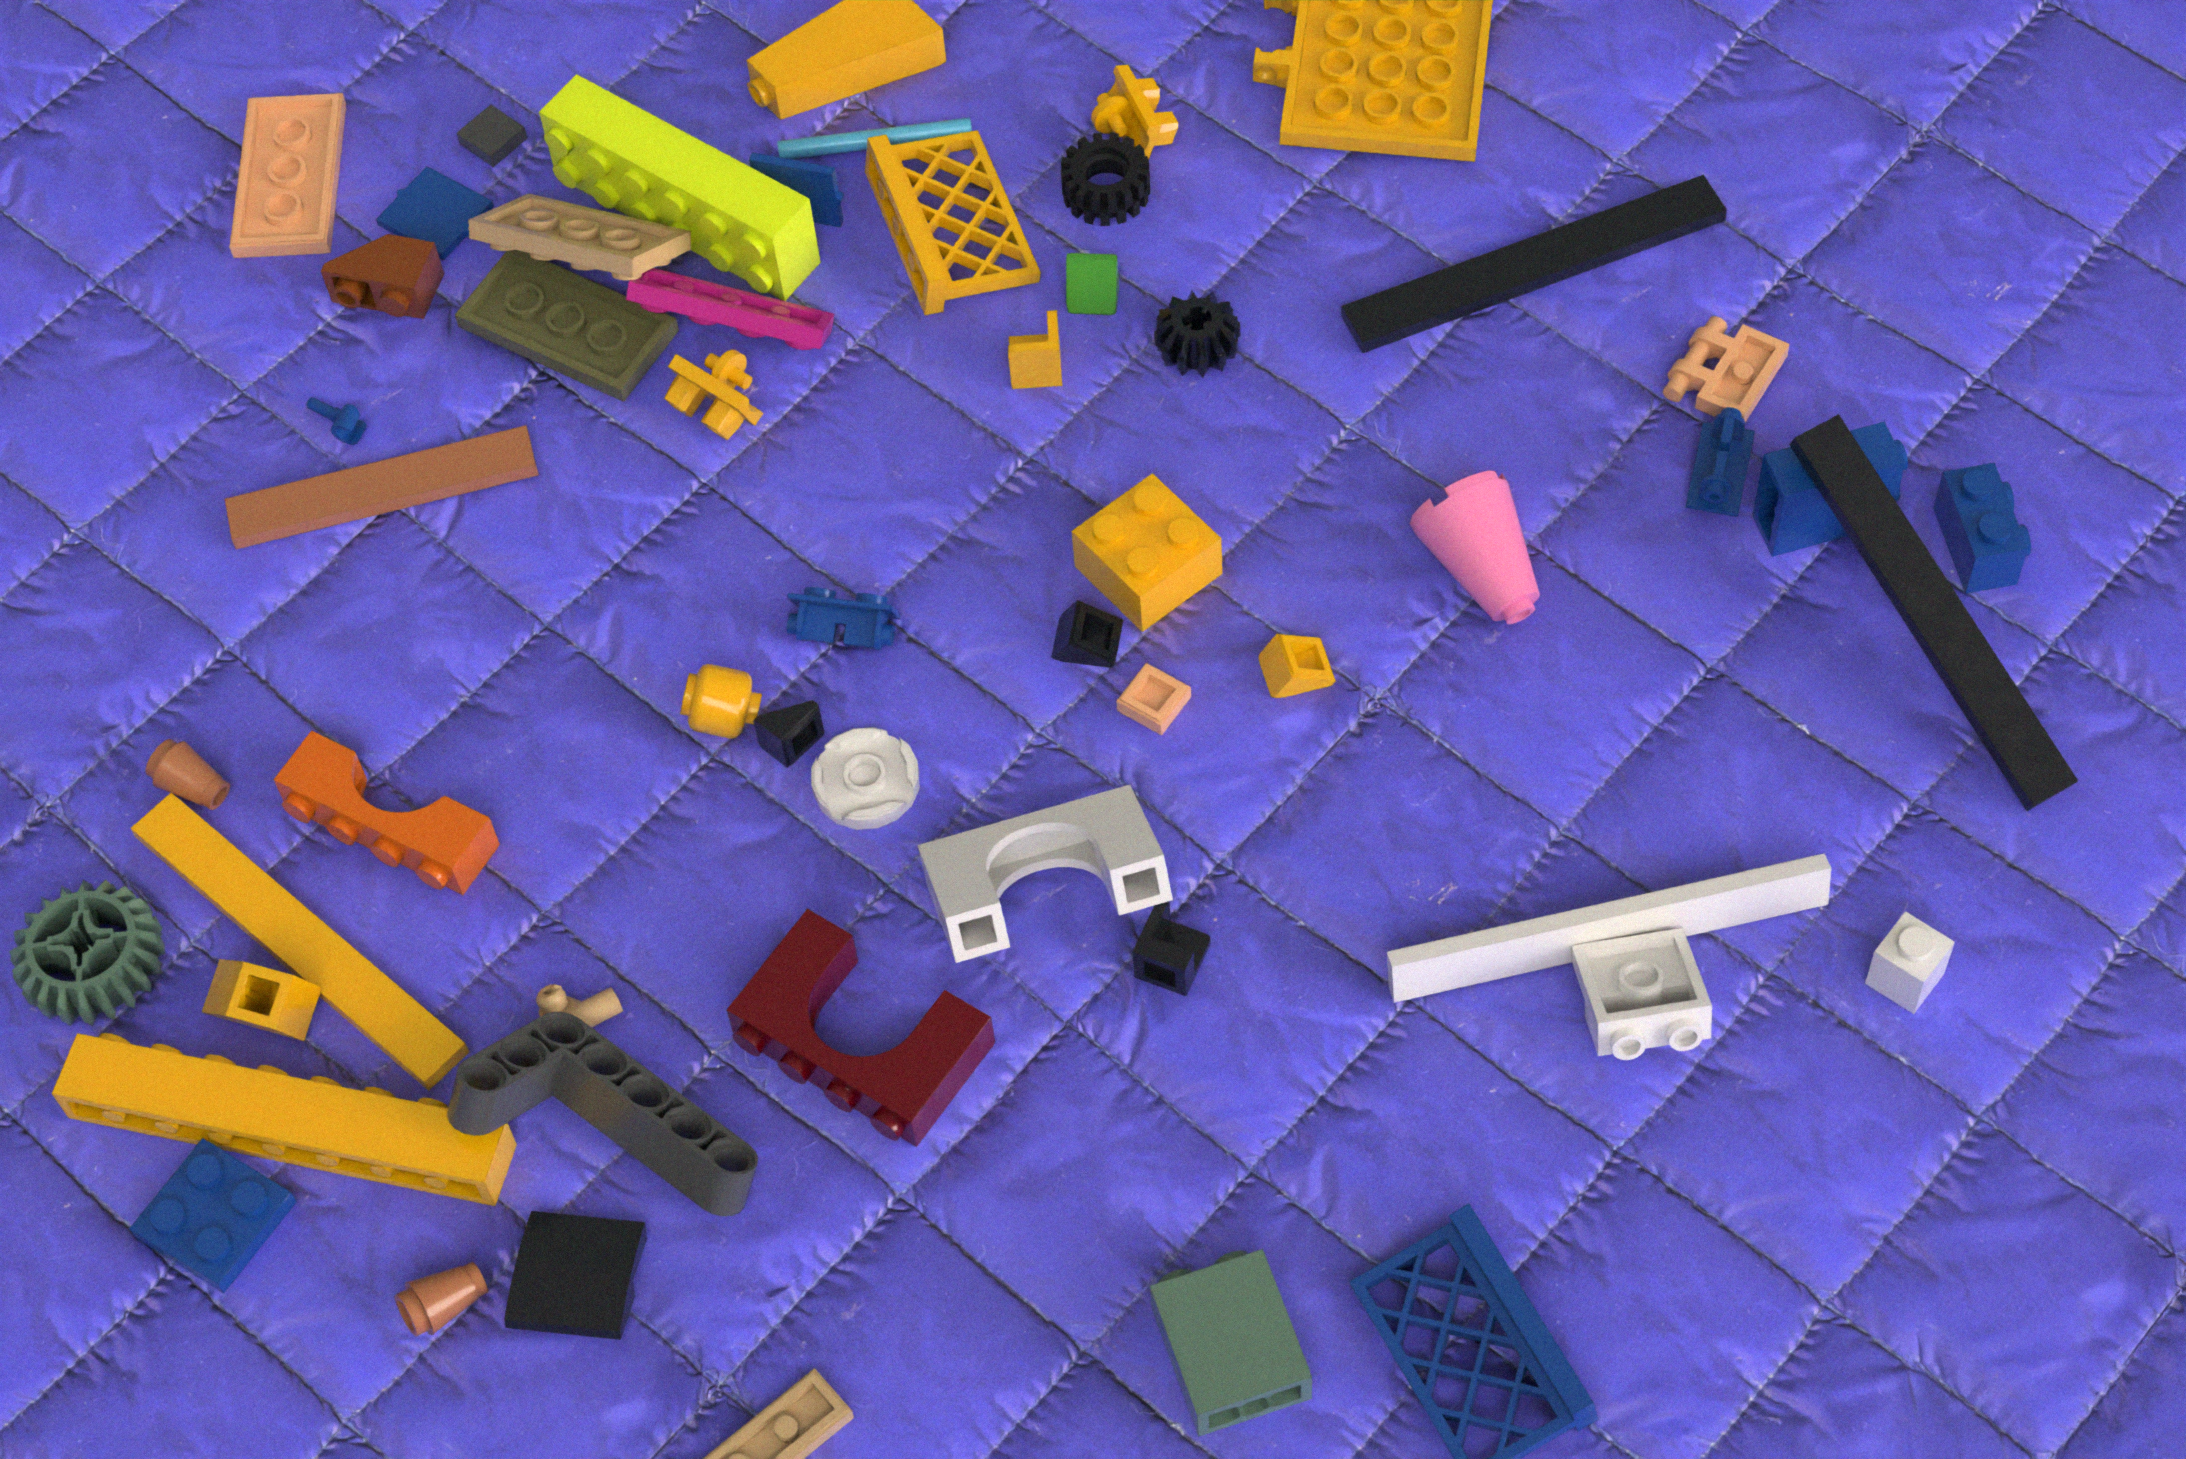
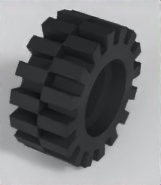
M1102 132L1093 134V142L1089 143L1084 136L1078 140V149L1071 145L1066 150L1067 157H1062L1060 170L1062 195L1066 207H1071V213L1077 219L1084 213V221L1088 224L1093 225L1095 218H1100L1101 226H1110L1109 218L1116 217L1117 223L1121 224L1126 222L1127 212L1134 218L1140 214V206L1145 207L1147 205L1148 195H1150L1148 156H1145L1144 149L1140 144L1134 147V139L1126 136L1122 142H1119V133L1110 132L1109 140H1102ZM1101 173H1114L1123 177L1122 180L1111 185H1097L1088 181L1091 177Z

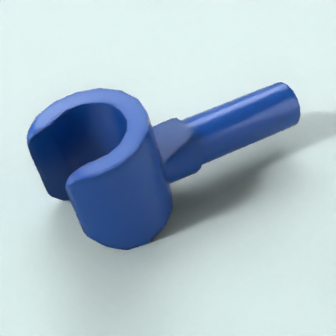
M313 397L307 401L306 406L308 409L334 422L330 429L334 437L349 445H355L359 442L367 425L364 421L358 420L360 413L354 405L346 404L342 409H339Z

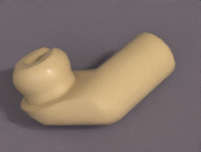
M556 984L545 986L536 996V1003L540 1008L538 1011L540 1017L550 1012H565L578 1017L590 1027H594L623 1012L621 1003L612 987L583 1001L566 996L562 987Z

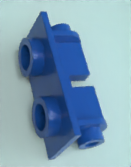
M1724 408L1720 414L1715 416L1713 423L1703 422L1685 508L1738 517L1755 434L1754 430L1745 429V421L1738 409Z
M805 587L804 595L788 593L787 598L799 609L798 614L790 613L788 616L787 634L796 635L798 641L835 644L837 625H844L846 627L843 644L846 646L882 650L883 645H893L895 626L888 625L887 620L888 618L900 619L901 614L892 605H887V597L869 593H857L855 601L836 599L835 591L818 587Z

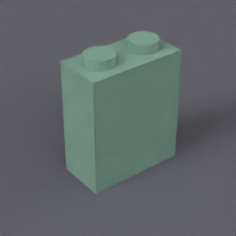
M1263 1249L1251 1253L1243 1250L1233 1251L1217 1259L1212 1266L1193 1272L1190 1269L1175 1270L1164 1275L1157 1284L1150 1286L1152 1311L1198 1437L1312 1399V1375Z

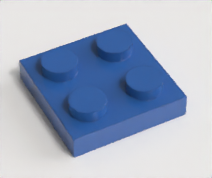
M202 1138L129 1229L136 1239L220 1292L225 1293L297 1201L292 1192Z

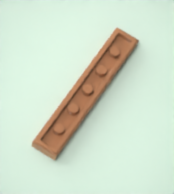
M525 425L225 498L231 539L235 548L240 549L538 476L539 474L530 435Z

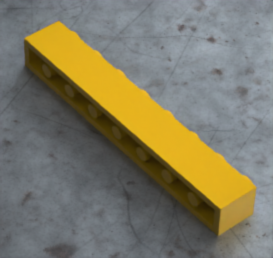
M77 1033L52 1091V1095L70 1119L196 1145L204 1138L225 1151L496 1206L517 1146L508 1123L485 1135L473 1136L456 1130L448 1121V1106L432 1098H419L415 1102L396 1098L392 1093L377 1087H366L363 1091L345 1088L338 1082L323 1076H313L310 1080L291 1077L283 1070L273 1066L260 1065L257 1069L237 1066L231 1060L219 1055L208 1054L204 1056V1059L187 1056L168 1045L153 1044L151 1048L133 1045L126 1039L110 1033H101L99 1037Z

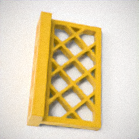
M978 130L896 145L890 144L887 135L868 138L865 174L924 315L944 312L945 300L1039 283L1041 272ZM971 149L975 159L970 166L948 158L951 152ZM919 159L930 165L922 175L904 167L902 161ZM938 169L960 177L954 188L932 179ZM969 182L989 190L990 195L985 202L963 193ZM923 190L945 199L938 210L918 201V197ZM954 204L976 213L969 224L947 215ZM985 217L1004 225L1006 230L1001 237L978 228ZM938 226L961 235L954 246L934 238L933 233ZM969 240L992 249L985 260L962 251ZM1002 253L1020 261L1022 268L1008 271L994 265V263ZM955 262L976 271L972 278L952 281L948 270Z

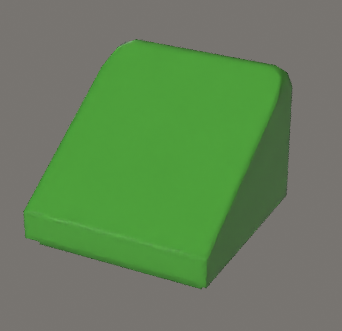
M1067 253L1066 304L1068 313L1115 314L1117 312L1119 293L1117 255Z

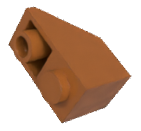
M387 234L324 263L321 274L331 301L334 303H339L347 308L361 307L382 311L395 317L409 316L424 319L444 276V271L435 242Z

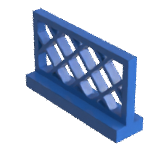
M1470 1204L1450 1214L1451 1222L1349 1281L1351 1288L1454 1459H1469L1463 1450L1469 1425L1501 1433L1496 1453L1487 1459H1521L1575 1427L1577 1431H1580L1599 1420L1593 1400ZM1449 1243L1459 1259L1453 1282L1422 1275L1427 1256ZM1415 1263L1413 1272L1404 1271V1269ZM1466 1272L1476 1287L1463 1284ZM1388 1278L1409 1283L1402 1312L1378 1307L1368 1290ZM1419 1285L1450 1292L1443 1321L1411 1314ZM1459 1295L1485 1301L1489 1307L1484 1331L1452 1324ZM1386 1320L1399 1322L1395 1335ZM1496 1320L1506 1336L1493 1334ZM1408 1325L1439 1332L1432 1362L1407 1356L1402 1346ZM1449 1335L1481 1342L1473 1372L1441 1364ZM1490 1344L1516 1351L1520 1362L1515 1381L1482 1374ZM1415 1369L1429 1372L1426 1385H1424ZM1527 1371L1537 1387L1524 1384ZM1438 1375L1470 1382L1462 1412L1439 1407L1434 1402L1432 1396ZM1479 1384L1512 1392L1504 1422L1472 1415ZM1521 1394L1546 1400L1556 1416L1555 1419L1536 1430L1513 1425ZM1446 1420L1459 1422L1456 1437ZM1510 1435L1521 1438L1508 1446Z

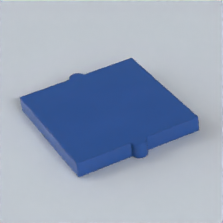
M752 152L749 159L751 168L810 199L814 223L836 227L842 226L844 219L841 202L844 193L838 189L835 167Z
M426 166L405 189L397 191L398 197L376 218L378 226L397 236L435 242L439 258L444 261L465 237L469 238L468 220L492 210L494 205L492 200Z

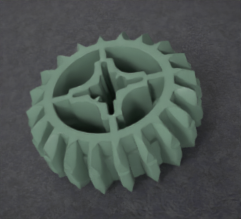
M83 879L78 892L71 893L69 889L61 885L60 898L51 902V900L41 897V907L43 910L39 914L24 912L25 923L28 928L14 931V941L18 947L9 951L11 955L10 960L15 967L12 970L14 981L20 989H23L22 994L30 1005L38 1007L40 1012L49 1019L58 1015L62 1022H66L71 1026L81 1016L85 1023L93 1026L98 1013L104 1012L107 1017L115 1020V1008L125 1003L126 1006L135 1008L136 1000L133 995L137 991L151 992L152 984L147 976L162 974L161 963L158 957L166 954L164 950L165 944L160 937L163 935L161 932L162 927L158 919L152 916L153 912L148 903L142 900V898H136L134 892L126 886L116 890L115 886L105 879L95 890L91 883ZM100 924L116 925L127 931L115 932L113 928H100ZM61 972L63 977L75 976L76 981L58 980L49 976V974Z

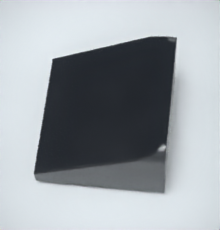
M1077 600L1059 618L1051 658L1061 662L1111 668L1115 665L1124 620Z
M813 700L769 712L753 720L760 747L787 768L792 766L824 735L819 705Z

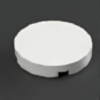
M875 727L851 729L833 737L824 746L825 751L820 754L818 760L816 756L811 767L813 795L821 811L836 824L856 830L875 829L894 822L912 807L920 789L918 761L909 744L900 737L898 740L895 737L889 736L887 731Z

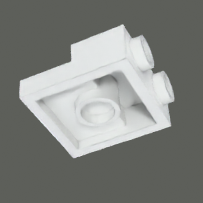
M1683 928L1571 945L1572 964L1585 1000V1019L1598 1056L1613 1054L1618 1059L1631 1060L1640 1056L1647 1048L1670 1045L1677 1051H1688L1697 1047L1702 1040L1711 1038L1712 1004Z

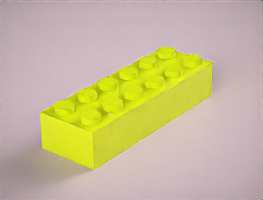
M577 74L539 111L545 134L544 139L548 145L553 164V172L563 185L569 188L576 187L593 196L603 207L607 209L614 208L629 217L691 231V251L708 259L716 269L722 272L729 271L746 280L756 291L760 293L768 292L782 301H786L821 263L810 199Z

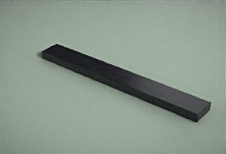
M1703 174L1341 306V317L1361 352L1365 353L1725 221L1727 209Z
M1838 414L1795 437L1789 444L2025 809L2027 811L2033 809L2078 782L2076 776L1840 415Z

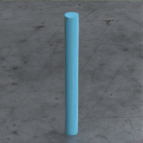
M969 117L777 141L779 157L797 159L867 150L868 138L880 135H887L890 144L896 145L970 132L972 128Z

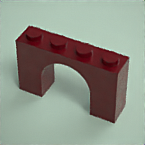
M807 908L727 1008L726 1011L733 1031L732 1037L749 1054L759 1056L763 1053L778 1062L781 1071L793 1081L800 1084H805L809 1081L824 1090L826 1098L839 1109L845 1112H851L855 1109L870 1118L872 1126L883 1136L894 1141L901 1137L917 1147L995 1044L992 1018L944 990L912 1033L895 1048L872 1056H851L832 1049L815 1033L816 1021L823 1006L858 963L853 935Z

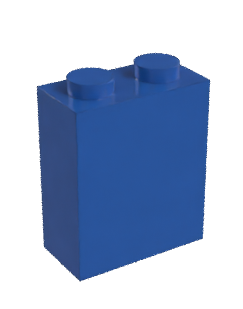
M1885 421L1851 430V434L1894 500L1899 501L1903 472L1908 468L1907 453L1902 442L1898 439H1893ZM1791 447L1764 454L1752 516L1772 557L1848 536Z

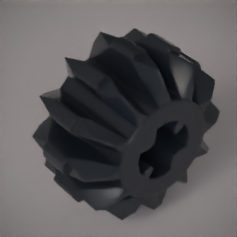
M1191 290L1188 300L1183 301L1172 296L1169 308L1159 309L1156 331H1154L1155 346L1161 352L1165 366L1177 365L1182 376L1189 370L1195 369L1203 378L1207 368L1212 367L1223 371L1226 359L1235 358L1238 351V337L1241 335L1240 322L1237 316L1233 315V309L1229 301L1217 303V298L1213 291L1204 299L1198 298L1193 290Z

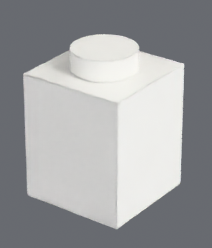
M1905 911L1874 951L1865 984L1914 1014L1944 975L1955 942Z

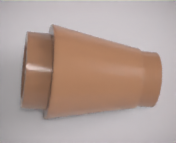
M172 739L165 740L155 749L146 765V775L153 779L155 787L169 793L172 792L174 795L205 806L210 810L218 808L230 790V783L222 779V776L185 741L177 743Z
M471 1261L464 1266H458L405 1282V1290L395 1294L394 1298L406 1326L417 1337L425 1332H428L430 1335L436 1333L478 1300L480 1296L488 1293V1288L480 1270Z

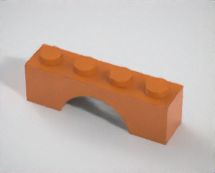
M312 730L273 779L283 799L282 807L292 817L303 823H309L310 820H313L325 826L328 832L339 841L347 845H353L354 842H357L369 848L374 856L391 867H398L401 864L415 871L416 875L423 882L438 890H442L445 886L464 895L500 845L490 817L445 795L424 808L409 812H389L372 806L364 800L367 777L356 752Z

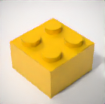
M1153 473L1071 531L1075 567L1141 632H1144L1222 574L1221 537Z

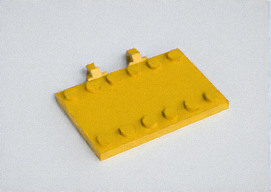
M1264 0L1265 10L1274 7L1282 9L1286 14L1291 12V15L1297 16L1293 45L1286 46L1285 50L1277 49L1273 52H1262L1256 47L1253 61L1254 82L1275 85L1286 89L1279 145L1475 162L1493 0Z

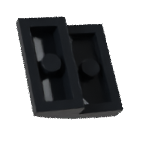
M531 1211L513 1272L504 1318L505 1328L621 1340L635 1298L633 1279L647 1240L645 1222Z

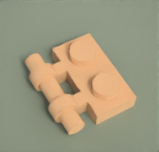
M1712 316L1706 325L1697 328L1688 342L1690 349L1685 357L1676 360L1668 372L1669 382L1663 389V394L1668 400L1679 402L1686 391L1697 390L1699 393L1696 398L1695 409L1715 417L1724 408H1736L1741 412L1742 418L1746 423L1787 358L1790 344L1744 324L1736 336L1732 338L1724 334L1727 329V323L1720 317ZM1714 357L1720 359L1714 370L1703 366L1707 359Z

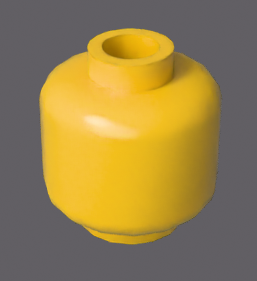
M704 664L700 667L697 674H688L680 714L688 716L689 727L696 732L735 739L742 733L745 723L754 725L753 720L758 716L762 694L752 692L753 681L749 673L724 666Z

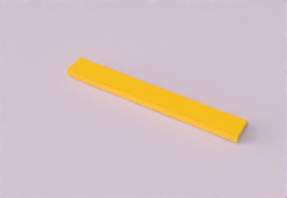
M172 792L130 828L136 839L291 973L321 987L319 995L321 999L428 1091L469 1053L464 1041Z

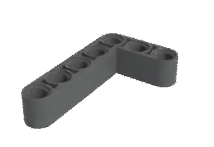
M565 1012L544 1014L467 1058L458 1066L447 1118L456 1130L464 1134L476 1136L491 1133L549 1097L554 1096L707 1212L718 1216H733L740 1213L745 1207L758 1164L756 1151L732 1131L572 1014Z

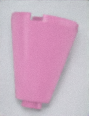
M1491 470L1473 474L1444 488L1448 498L1435 507L1430 498L1424 502L1411 517L1410 525L1415 535L1493 621L1505 620L1507 624H1514L1530 616L1535 611L1533 604L1540 597L1510 486L1505 476L1501 473L1498 477L1496 471Z

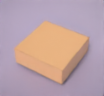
M1145 663L1117 699V711L1152 731L1163 735L1191 698V687Z

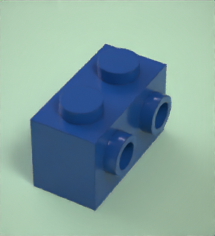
M1995 462L1943 471L1933 509L1965 594L2017 585L2025 557L2031 553V540L2027 527L2024 524L2019 525L2014 514V496L2010 484L2007 481L2002 482Z

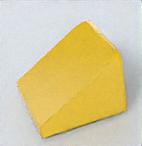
M1276 634L1258 657L1272 698H1285L1332 686L1336 681L1321 638Z

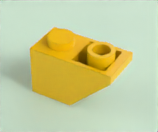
M219 959L202 1013L304 1041L322 988L292 974L244 961Z

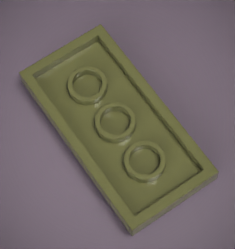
M519 250L506 251L455 314L459 328L623 402L679 331L675 317L666 313L647 311L640 306V303L626 300V296L548 261L532 259L530 253Z

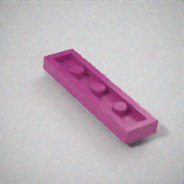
M652 268L642 273V277L639 279L629 280L626 300L640 303L643 309L650 312L666 313L671 311L687 315L692 322L701 325H715L719 323L737 328V331L744 336L753 338L769 336L785 340L788 346L799 350L821 349L832 332L835 315L822 310L657 268Z

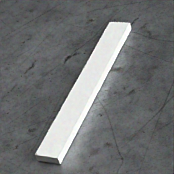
M1819 854L1391 950L1387 952L1389 990L1395 1003L1572 963L1571 945L1683 928L1687 937L1825 906L1829 903L1831 866L1826 855Z

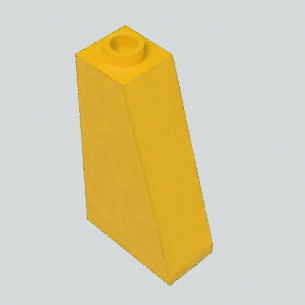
M843 0L747 59L750 77L747 88L757 105L762 108L767 106L782 120L940 66L946 62L943 28L913 0Z

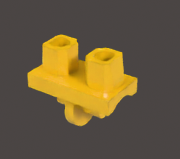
M1116 65L1113 70L1115 83L1107 93H1102L1097 97L1098 105L1091 113V121L1098 132L1103 134H1110V132L1119 133V137H1122L1123 140L1126 136L1134 139V147L1140 144L1144 149L1145 156H1148L1149 160L1154 146L1172 144L1178 130V121L1172 111L1154 112L1160 100V89L1154 78L1136 79L1129 65Z
M731 349L722 354L721 357L710 353L706 357L704 365L712 370L711 375L677 354L668 365L677 376L671 383L664 399L672 407L688 417L693 416L705 396L713 400L714 402L701 422L725 440H729L744 420L755 426L763 415L759 409L749 404V399L745 395L733 389L737 385L745 390L749 388L753 380L752 376L745 373L747 359L739 351Z

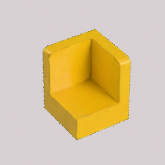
M1057 310L1047 311L1048 334L1009 336L1008 359L1012 389L1062 386Z

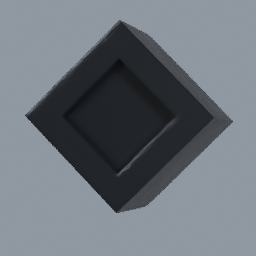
M1169 901L1154 905L1132 951L1134 978L1187 996L1210 947V936L1172 922Z

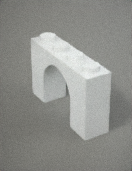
M1130 785L918 845L928 890L956 963L1010 948L999 898L1011 884L1026 875L1040 870L1072 867L1097 875L1105 884L1119 916L1173 900L1164 854Z

